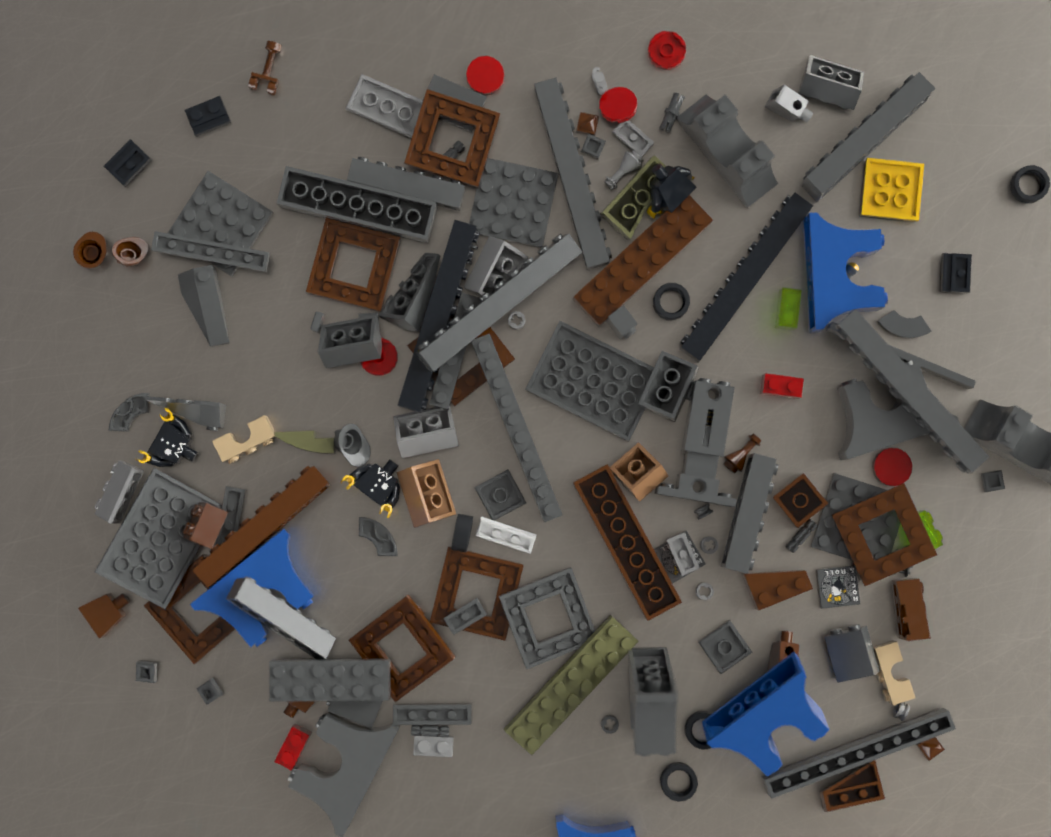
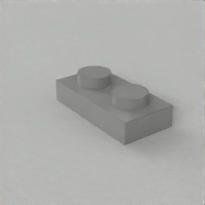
M629 120L620 123L612 132L641 157L654 144L649 137Z
M685 532L666 540L681 576L700 569Z
M414 736L413 755L452 757L454 737Z

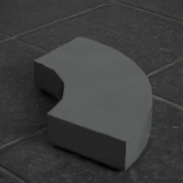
M895 310L877 321L890 334L903 338H917L932 332L922 316L905 318L900 316Z
M150 393L136 394L127 398L114 411L110 419L108 431H129L131 423L137 416L149 413V401H146L145 398L150 396Z
M359 517V536L373 542L378 556H398L395 540L389 530L376 520Z

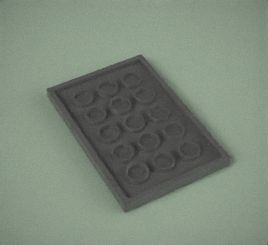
M559 321L525 390L629 442L646 409L638 403L654 367Z
M153 468L94 572L165 609L200 547L199 544L183 538V529L186 523H190L193 517L191 511L194 505L204 502L219 509L222 508V505Z

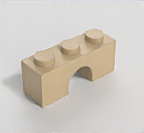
M264 415L247 424L251 435L244 443H239L233 433L225 434L213 440L212 442L221 461L228 462L229 464L239 460L238 456L244 453L250 455L257 451L256 447L262 444L266 447L274 443L273 439L277 437L268 416Z
M892 640L874 646L873 649L879 667L877 678L880 683H883L885 690H882L885 701L896 705L915 699L910 679L902 678L895 680L891 675L892 666L897 662L903 661L898 642Z

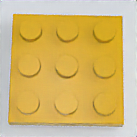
M866 158L860 216L918 222L924 164Z

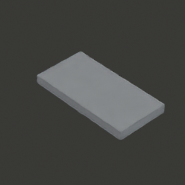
M361 74L346 106V110L412 138L423 100Z

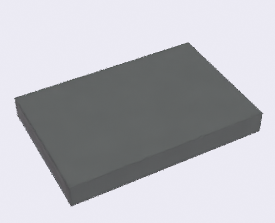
M435 74L428 87L429 90L480 107L484 106L487 99L484 95ZM439 115L438 118L472 133L474 128L472 125Z

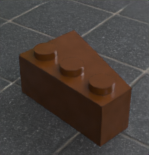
M806 570L741 573L755 609L758 611L813 589Z
M919 578L892 580L899 639L905 641L931 639L926 605L922 594L924 593L923 583L920 582Z
M873 760L822 790L820 796L824 812L884 800L885 796L876 761Z

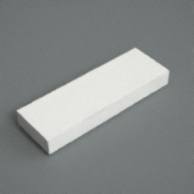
M481 517L475 536L531 554L537 534Z

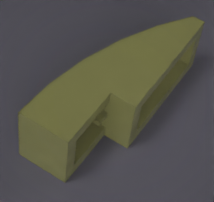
M316 431L275 432L277 438L296 448L321 454H336L334 438H316Z

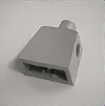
M786 85L773 90L765 105L767 109L789 121L800 118L808 122L813 115L812 111L805 108L808 100Z

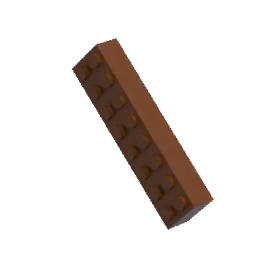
M689 195L672 213L666 211L585 285L573 297V301L600 327L607 320L608 316L622 307L713 222V219Z
M608 464L573 482L575 489L646 620L649 621L681 604L682 601Z
M314 465L311 468L309 466L304 468L297 480H290L285 485L286 489L282 493L278 491L270 498L272 502L267 506H264V504L255 511L256 515L252 519H245L240 524L241 528L237 532H230L224 538L226 541L222 545H215L209 551L211 554L207 558L202 557L194 564L196 567L193 569V572L207 588H211L246 560L331 486Z

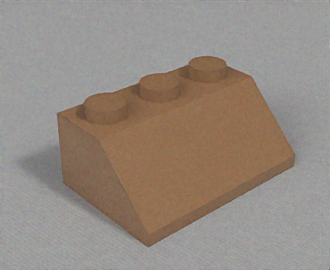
M439 459L396 472L414 528L456 515Z

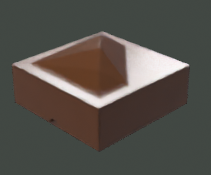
M580 112L576 132L595 136L599 116Z
M936 737L916 744L928 761L945 750Z

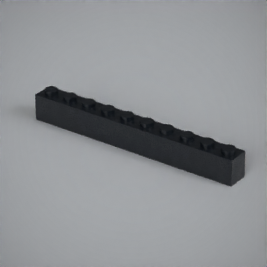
M796 192L792 196L787 195L781 203L784 206L780 212L776 210L770 218L773 221L769 227L765 225L759 233L761 238L758 243L754 241L748 248L750 253L747 258L742 257L736 265L739 269L735 274L733 272L729 274L725 280L728 284L724 289L719 288L714 295L716 298L714 303H708L702 311L705 314L701 320L697 318L691 326L694 330L690 336L686 334L680 341V344H682L680 350L699 363L814 206Z
M454 220L399 398V407L421 413L422 409L426 410L429 401L426 395L428 391H432L434 380L431 379L433 373H437L438 369L429 371L416 352L420 350L418 346L424 341L428 340L430 342L435 338L433 336L435 332L441 328L445 330L450 326L448 324L450 317L455 316L457 306L454 304L456 298L460 299L463 288L460 285L462 280H466L469 270L466 269L468 261H472L474 251L471 249L473 243L477 244L480 235L475 225Z

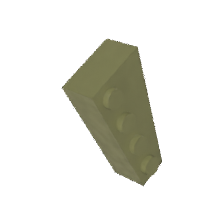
M655 155L642 166L600 213L627 240L632 238L636 227L651 202L652 190L649 185L656 177L652 172V168L657 164H662L664 168L666 167Z

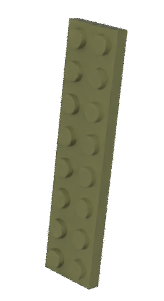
M610 615L509 722L504 731L527 752L533 755L628 654V650H631L639 641Z

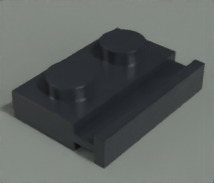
M221 96L185 109L196 137L231 123Z
M130 139L104 167L125 187L152 159Z
M942 254L940 292L970 293L972 254Z

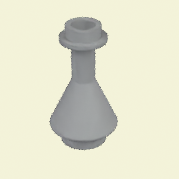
M634 150L625 152L619 170L611 178L607 176L604 181L605 184L612 190L617 188L616 183L625 174L642 168V157Z

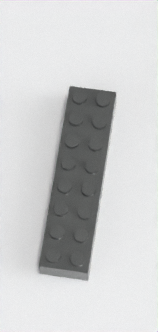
M920 72L915 76L911 74L903 82L904 84L900 89L897 87L889 95L890 97L887 99V102L883 100L875 108L876 110L873 112V115L868 114L861 121L862 123L859 125V128L854 127L847 134L848 136L845 138V141L840 140L833 147L834 149L830 155L826 153L819 160L820 162L816 168L812 166L805 173L802 187L817 202L930 98L936 88Z
M289 166L285 167L276 202L280 208L329 218L429 243L438 207L437 202Z

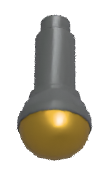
M849 262L846 265V273L850 279L859 270L858 265L854 262Z

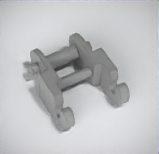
M595 67L592 71V80L597 92L603 95L607 91V84L603 72H598L600 68Z

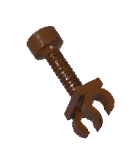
M267 41L265 49L268 50V55L264 65V72L262 75L254 72L251 73L248 84L250 89L257 90L259 80L269 82L267 86L268 94L275 95L279 81L276 78L269 77L275 54L280 53L281 44Z

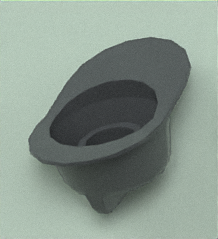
M351 423L345 425L340 430H336L334 432V446L338 452L342 453L353 466L360 467L365 465L370 458V446L358 426Z

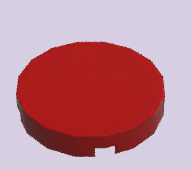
M661 31L650 40L648 56L656 67L664 70L673 69L684 60L686 44L683 38L676 32Z
M477 57L472 60L467 68V82L471 89L479 94H493L503 84V67L494 57Z
M614 87L607 90L599 101L602 116L610 122L617 121V123H623L630 120L635 115L638 107L635 94L630 89L624 87Z
M381 338V358L360 362L362 367L374 376H384L390 373L398 362V352L395 346L384 338Z
M899 448L884 449L873 461L875 477L887 486H898L906 482L912 473L913 464L911 458L905 451Z

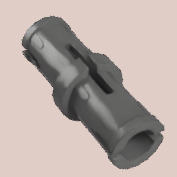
M676 92L673 93L669 107L664 111L666 113L664 119L659 126V129L662 131L666 127L665 132L667 133L671 132L674 121L680 114L679 109L685 99V96L681 94L677 101L679 93Z

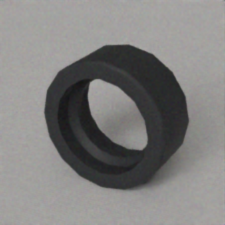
M1027 165L1019 169L1012 176L1010 182L1013 196L1023 203H1034L1042 199L1050 188V178L1047 172L1036 165ZM1027 173L1035 174L1041 182L1040 191L1035 195H1026L1019 187L1020 178Z
M677 283L662 285L655 292L653 298L655 312L666 320L681 318L690 306L688 291ZM669 290L677 291L683 299L682 307L674 313L666 312L660 304L662 294Z
M458 514L452 550L467 552L473 516Z
M698 711L692 714L685 724V735L688 741L695 748L701 750L711 749L707 742H701L694 738L692 727L697 720L709 717L712 714L710 712Z
M678 762L668 765L663 770L660 784L668 798L681 802L692 798L696 793L698 779L690 766ZM681 770L689 775L691 783L687 791L678 794L669 789L667 781L672 772Z

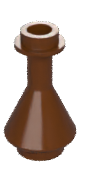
M754 433L751 436L748 435L750 440L742 449L724 456L726 461L723 464L732 473L742 472L747 454L755 445L760 446L761 439Z

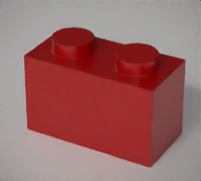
M765 373L762 375L760 394L800 399L802 398L804 378Z
M294 724L274 762L292 771L312 732Z

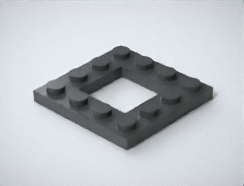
M571 567L498 596L526 669L579 649L595 632ZM560 594L573 629L538 643L525 607Z

